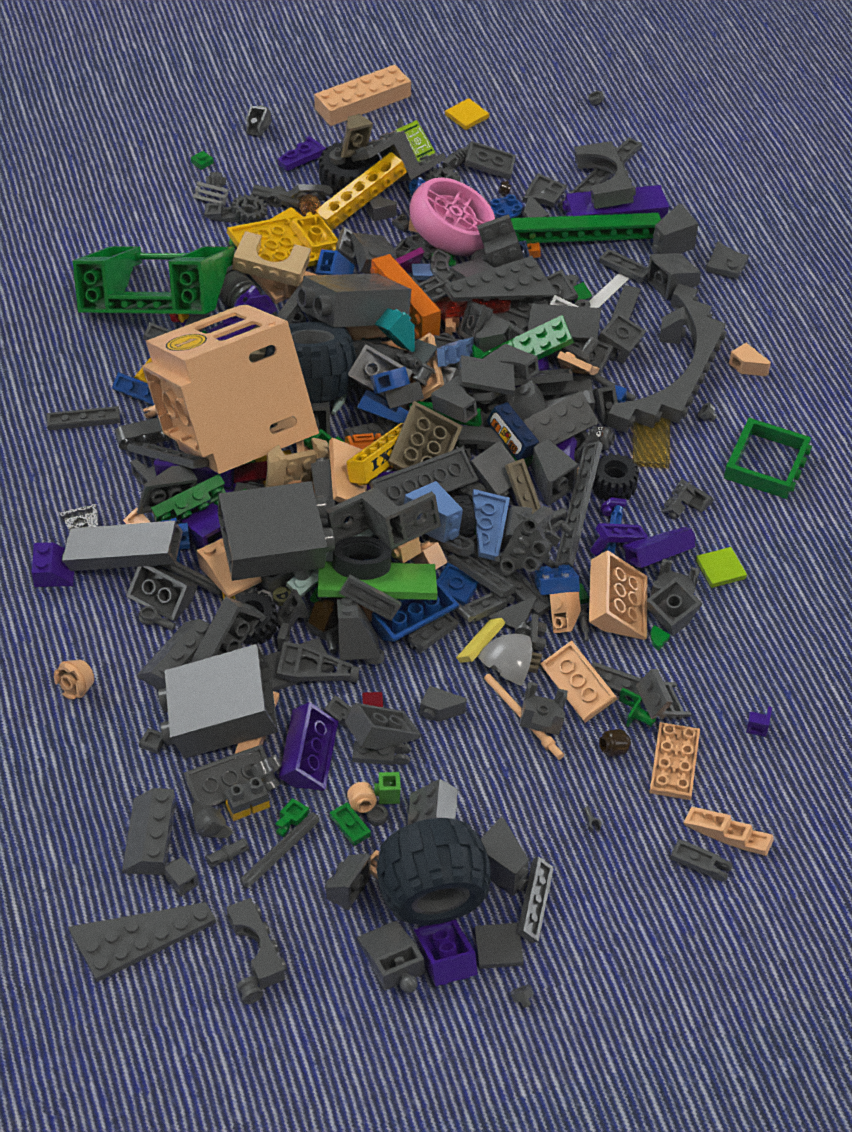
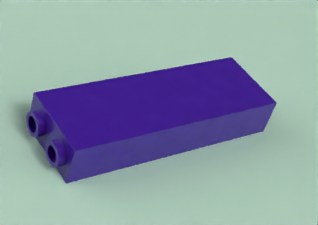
M661 185L635 187L636 195L633 196V203L595 209L591 201V191L568 193L565 196V201L562 202L566 216L659 213L660 218L663 219L669 210V205Z

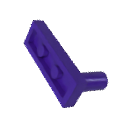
M599 523L595 529L600 536L590 550L594 555L598 556L609 542L630 543L647 538L648 536L640 525Z

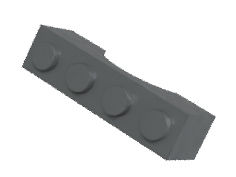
M248 898L227 906V917L235 935L248 936L254 939L260 946L258 954L251 960L252 973L258 980V986L264 989L284 981V971L287 970L284 959H279L277 955L279 950L275 940H270V930L267 923L262 922L260 918L262 913L259 905H254L252 899Z

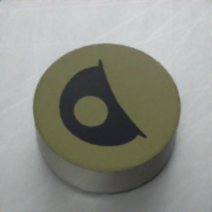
M286 587L275 589L273 592L274 603L282 606L290 595L291 590Z

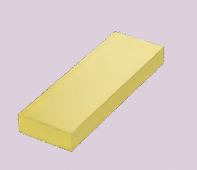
M502 618L489 619L456 657L460 663L473 662L482 649L505 625V621Z

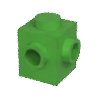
M380 772L378 783H374L375 796H379V804H400V772Z

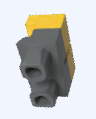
M257 776L251 778L248 783L232 785L229 790L225 791L227 797L225 805L233 821L251 815V811L254 814L270 808L268 792L261 778Z

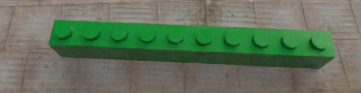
M659 213L510 218L518 241L526 240V243L654 238L655 225L661 220Z

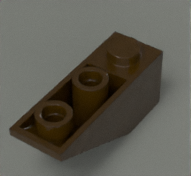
M327 597L315 602L309 623L322 632L338 625L337 599L344 597Z

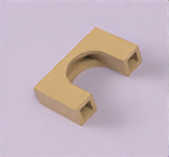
M245 231L233 256L232 270L298 287L309 264L311 248L294 244L291 254L286 260L280 262L266 261L258 255L262 235Z

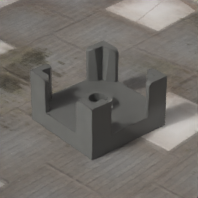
M617 312L601 331L598 341L608 342L620 350L617 360L624 364L634 347L636 348L640 344L646 330Z
M663 558L658 579L654 581L651 596L675 577L694 594L700 569L691 567L689 576L671 571L672 561Z
M528 681L523 697L519 726L559 735L565 719L563 708L568 691L558 689L554 700L535 695L538 684Z

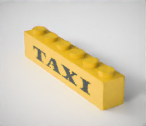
M404 423L398 424L347 460L350 483L366 485L370 480L376 478L381 472L386 471L391 466L388 463V459Z

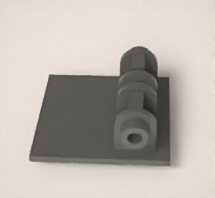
M417 340L413 353L410 351L407 354L398 352L395 354V360L413 371V375H416L421 368V364H427L439 347Z

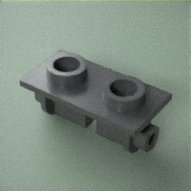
M690 481L684 484L680 483L675 488L674 496L665 502V508L662 513L669 512V516L672 519L679 518L686 508L681 502L688 505L695 495L694 492L696 490L689 486Z

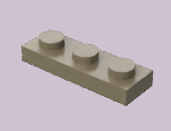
M524 458L506 464L505 468L519 506L532 508L533 514L541 506Z

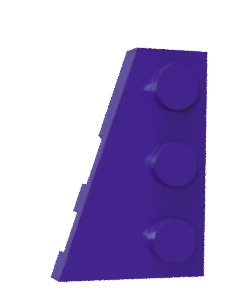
M308 136L304 143L300 142L296 145V149L289 150L277 159L278 165L286 171L292 170L299 165L320 158L326 147L311 136Z

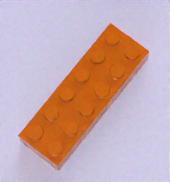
M390 254L372 259L371 274L377 273L411 289L409 316L411 317L410 321L415 325V339H420L428 333H431L433 336H440L441 310Z

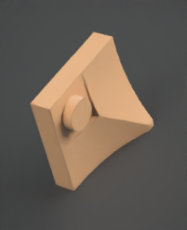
M560 351L557 357L561 369L571 368L572 373L596 375L600 369L575 358L576 356L570 352L564 353Z

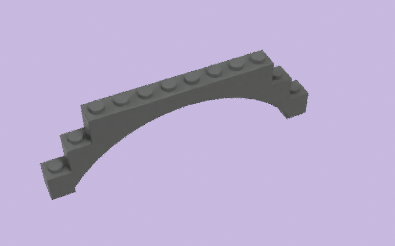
M678 283L670 305L676 310L680 307H685V314H688L687 326L693 340L694 356L686 371L671 385L655 394L634 401L614 402L609 412L606 426L627 433L629 427H633L635 422L653 428L656 422H660L661 418L678 424L682 417L686 418L689 410L688 406L691 407L694 401L693 395L698 394L699 384H703L706 374L704 373L709 372L710 362H714L716 357L715 351L719 352L722 344L721 340L724 341L727 331H725L726 323L712 319L713 314L710 313L712 306L698 302L699 297H696L698 289Z

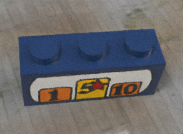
M507 402L493 408L487 423L515 458L520 460L532 456L535 445L540 442Z

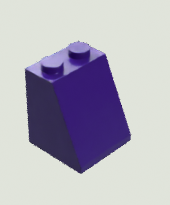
M214 503L210 504L208 508L198 511L181 521L188 524L189 539L197 549L203 548L222 538L218 519V506Z

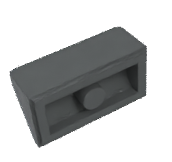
M681 479L680 482L678 483V485H679L680 483L684 484V483H686L687 481H685L684 479ZM689 484L696 491L688 505L702 513L712 504L714 499L702 490Z

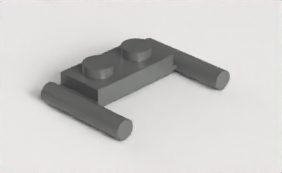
M492 592L464 606L459 604V607L454 610L468 622H472L507 607V603H513L515 598L512 595L502 598Z

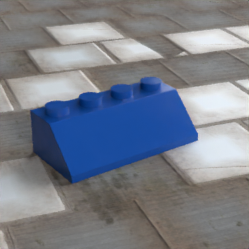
M436 579L437 600L398 599L401 602V607L393 619L390 621L373 612L372 627L383 641L394 642L458 608L459 604Z

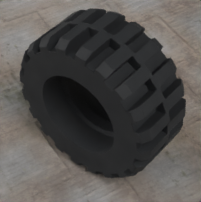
M343 141L341 143L336 142L332 146H328L319 158L320 184L330 186L333 191L332 196H334L379 162L380 156L376 154L371 158L355 162L349 156L346 157L345 163L334 165L330 162V152L336 147L341 148Z

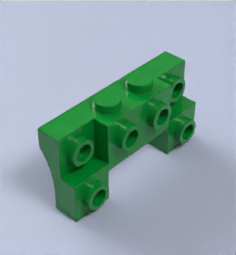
M220 474L151 507L154 522L171 521V518H176V520L182 518L184 520L190 517L193 512L208 508L212 503L218 506V494L226 493L224 490L225 483Z

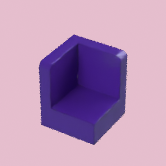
M768 706L766 715L750 712L746 733L766 737L772 707Z

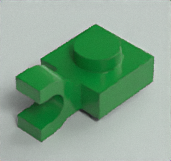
M292 798L280 811L281 819L276 822V826L279 827L276 830V834L284 837L291 824L297 826L310 813L309 807Z

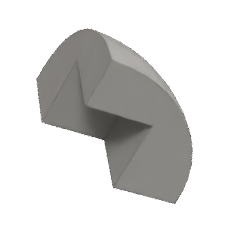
M523 634L500 636L488 643L482 649L478 658L488 668L498 671L500 676L522 686L532 658L531 638Z

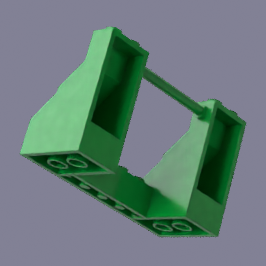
M109 246L73 260L78 312L207 314L216 308L227 267L233 265L234 247L203 246L188 253H142L140 246ZM142 260H170L168 264L171 292H125V289L128 286L133 267L141 264Z

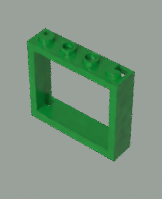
M748 418L726 465L724 479L787 499L790 491L794 492L796 487L794 481H798L802 472L800 468L805 467L807 461L805 456L810 455L812 445H810L811 437ZM752 434L800 450L786 481L738 466Z

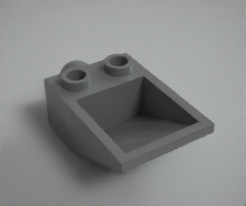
M397 921L357 937V941L384 991L399 984L406 993H412L417 989L418 981L415 977L425 974L424 958L415 942Z

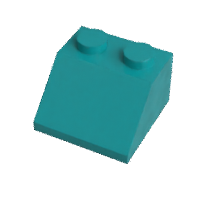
M387 308L375 325L398 347L412 353L415 351V325L410 321L411 317L405 312L401 313L398 309Z

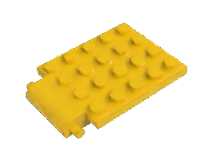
M308 212L304 217H299L298 214L227 227L226 232L237 248L245 231L262 235L258 255L270 262L286 260L290 256L294 244L311 248L310 261L307 267L318 264L321 249L335 251L338 242L337 237L319 214L313 215L311 212Z

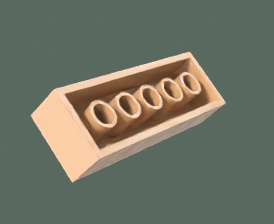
M392 65L314 94L315 110L330 126L348 120L349 116L362 115L410 97L411 80L396 65Z

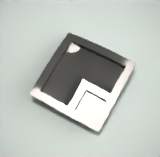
M538 173L527 189L522 202H527L528 197L532 196L539 204L553 208L566 191L567 185Z
M717 241L712 256L706 265V272L738 279L748 262L749 255L732 250Z

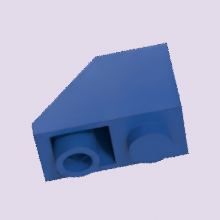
M406 367L370 376L375 394L410 384Z

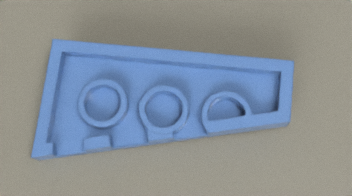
M473 489L472 498L478 556L495 561V557L500 552L510 498Z

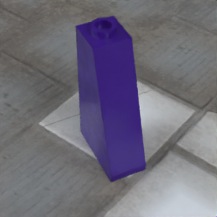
M682 527L623 544L626 563L642 568L661 561L663 558L666 559L695 548L696 536L691 528Z

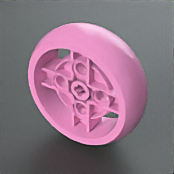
M434 178L420 185L410 201L409 212L411 222L416 231L432 246L457 256H470L477 250L484 249L477 225L494 220L495 216L488 202L471 187L449 178Z

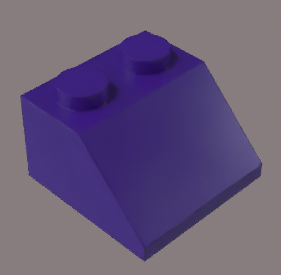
M54 542L34 543L31 572L34 587L73 586L74 571H70L62 561L65 548Z

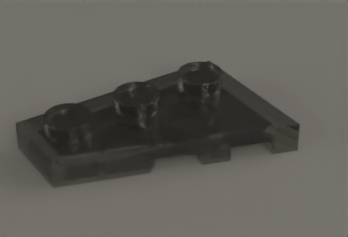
M96 504L59 512L69 531L71 528L100 526Z

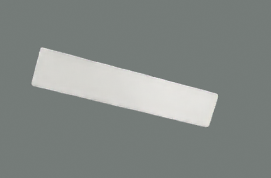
M620 273L616 275L589 301L590 307L599 308L629 278Z

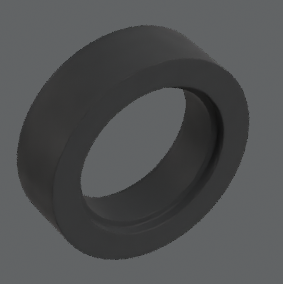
M367 536L348 537L335 544L333 569L338 574L347 578L349 575L359 580L379 578L390 571L392 550L377 538ZM354 555H366L374 557L376 559L354 560L348 557Z

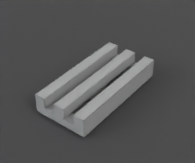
M197 181V188H195L196 192L193 197L212 203L222 202L223 206H225L229 190ZM201 186L224 192V195L203 190ZM204 193L223 199L222 201H219L204 196H200L199 194Z

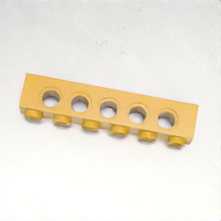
M390 152L315 210L316 214L321 216L332 231L407 173L403 161Z

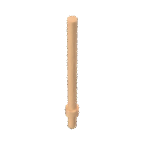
M490 673L485 675L484 680L520 718L522 708ZM530 729L542 741L541 745L546 750H550L558 760L564 757V753L555 745L556 742L551 736H547L542 731Z

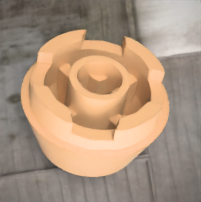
M83 660L63 661L58 669L54 671V681L56 685L60 684L64 690L62 694L66 698L73 700L81 698L87 693L94 683V674L91 667Z

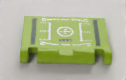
M417 120L396 129L397 132H405L417 161H420L419 158L426 154L435 153Z

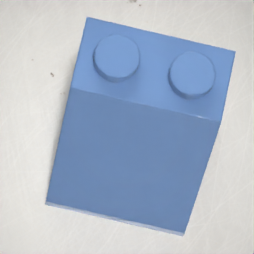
M437 481L405 494L404 504L431 491L436 495L441 526L425 533L426 535L443 543L459 536L463 509ZM423 513L418 515L417 520L421 518Z

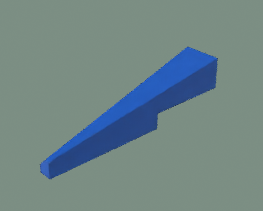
M366 390L356 408L398 424L405 422L409 412L400 406L389 409L385 399L369 390Z

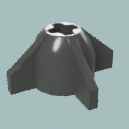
M199 799L191 805L195 830L201 836L228 838L234 832L226 825V820L220 813L222 811L220 807L215 809L209 805L205 806Z

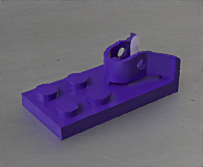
M251 285L245 293L241 294L234 304V307L249 305L269 314L277 310L268 295H260L254 285ZM237 316L227 318L218 326L211 328L208 333L243 321L244 319ZM250 325L216 339L223 341L250 331L257 325Z

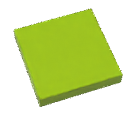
M732 547L696 556V561L711 588L744 580L747 577Z

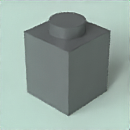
M183 856L171 861L164 868L167 881L180 897L198 886L197 873Z

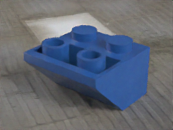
M321 249L315 274H353L355 265L338 251Z

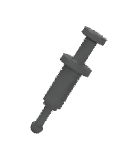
M580 604L581 612L578 616V621L581 623V630L585 635L584 640L587 642L589 641V614L585 613L587 605Z

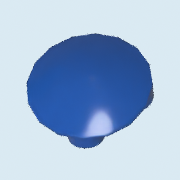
M508 195L507 197L491 201V208L495 217L499 218L509 214L510 218H514L522 213V203L516 199L515 195Z

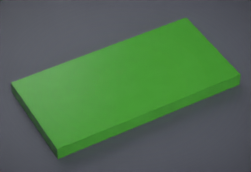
M325 561V567L319 568L318 597H345L339 592L347 577L338 574L333 569V561ZM391 563L390 571L384 576L361 580L395 599L437 600L435 564Z

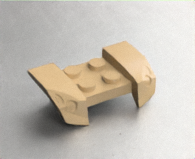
M312 438V450L284 455L279 445L274 447L267 454L265 487L287 485L288 482L294 480L311 481L314 485L311 463L316 462L318 458L327 457V459H330L328 442Z

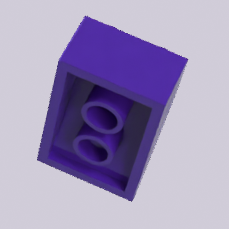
M456 919L414 929V934L428 973L435 986L446 985L453 981L468 979L471 976L478 975L475 951Z

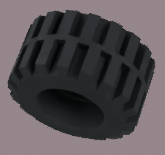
M610 453L608 456L603 455L599 458L592 487L595 495L598 494V497L604 498L605 501L611 497L630 499L637 489L639 476L637 464L634 463V460L628 459L626 455L621 456L618 453L616 455H613V453Z
M255 590L252 593L246 591L244 592L245 595H237V601L254 606L267 616L263 622L259 621L254 627L256 631L252 636L248 635L244 640L245 644L249 645L250 642H253V645H258V641L264 643L266 638L271 639L273 637L272 633L277 631L276 626L279 625V618L275 603L269 595L265 596L263 592L258 594Z

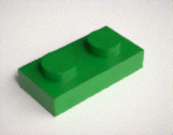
M348 802L330 812V818L353 846L371 836L369 828Z

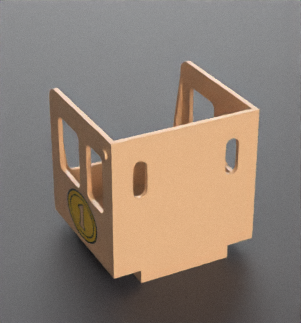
M240 305L146 341L152 362L144 364L142 367L163 434L177 441L179 449L184 453L207 458L209 460V466L207 467L215 472L223 473L267 455L277 445L282 449L319 433L288 321L252 306ZM233 316L244 319L211 333L204 334L200 332V330L211 324ZM250 325L260 326L223 341L216 339ZM269 345H274L275 353L256 362L249 360V355L252 352Z

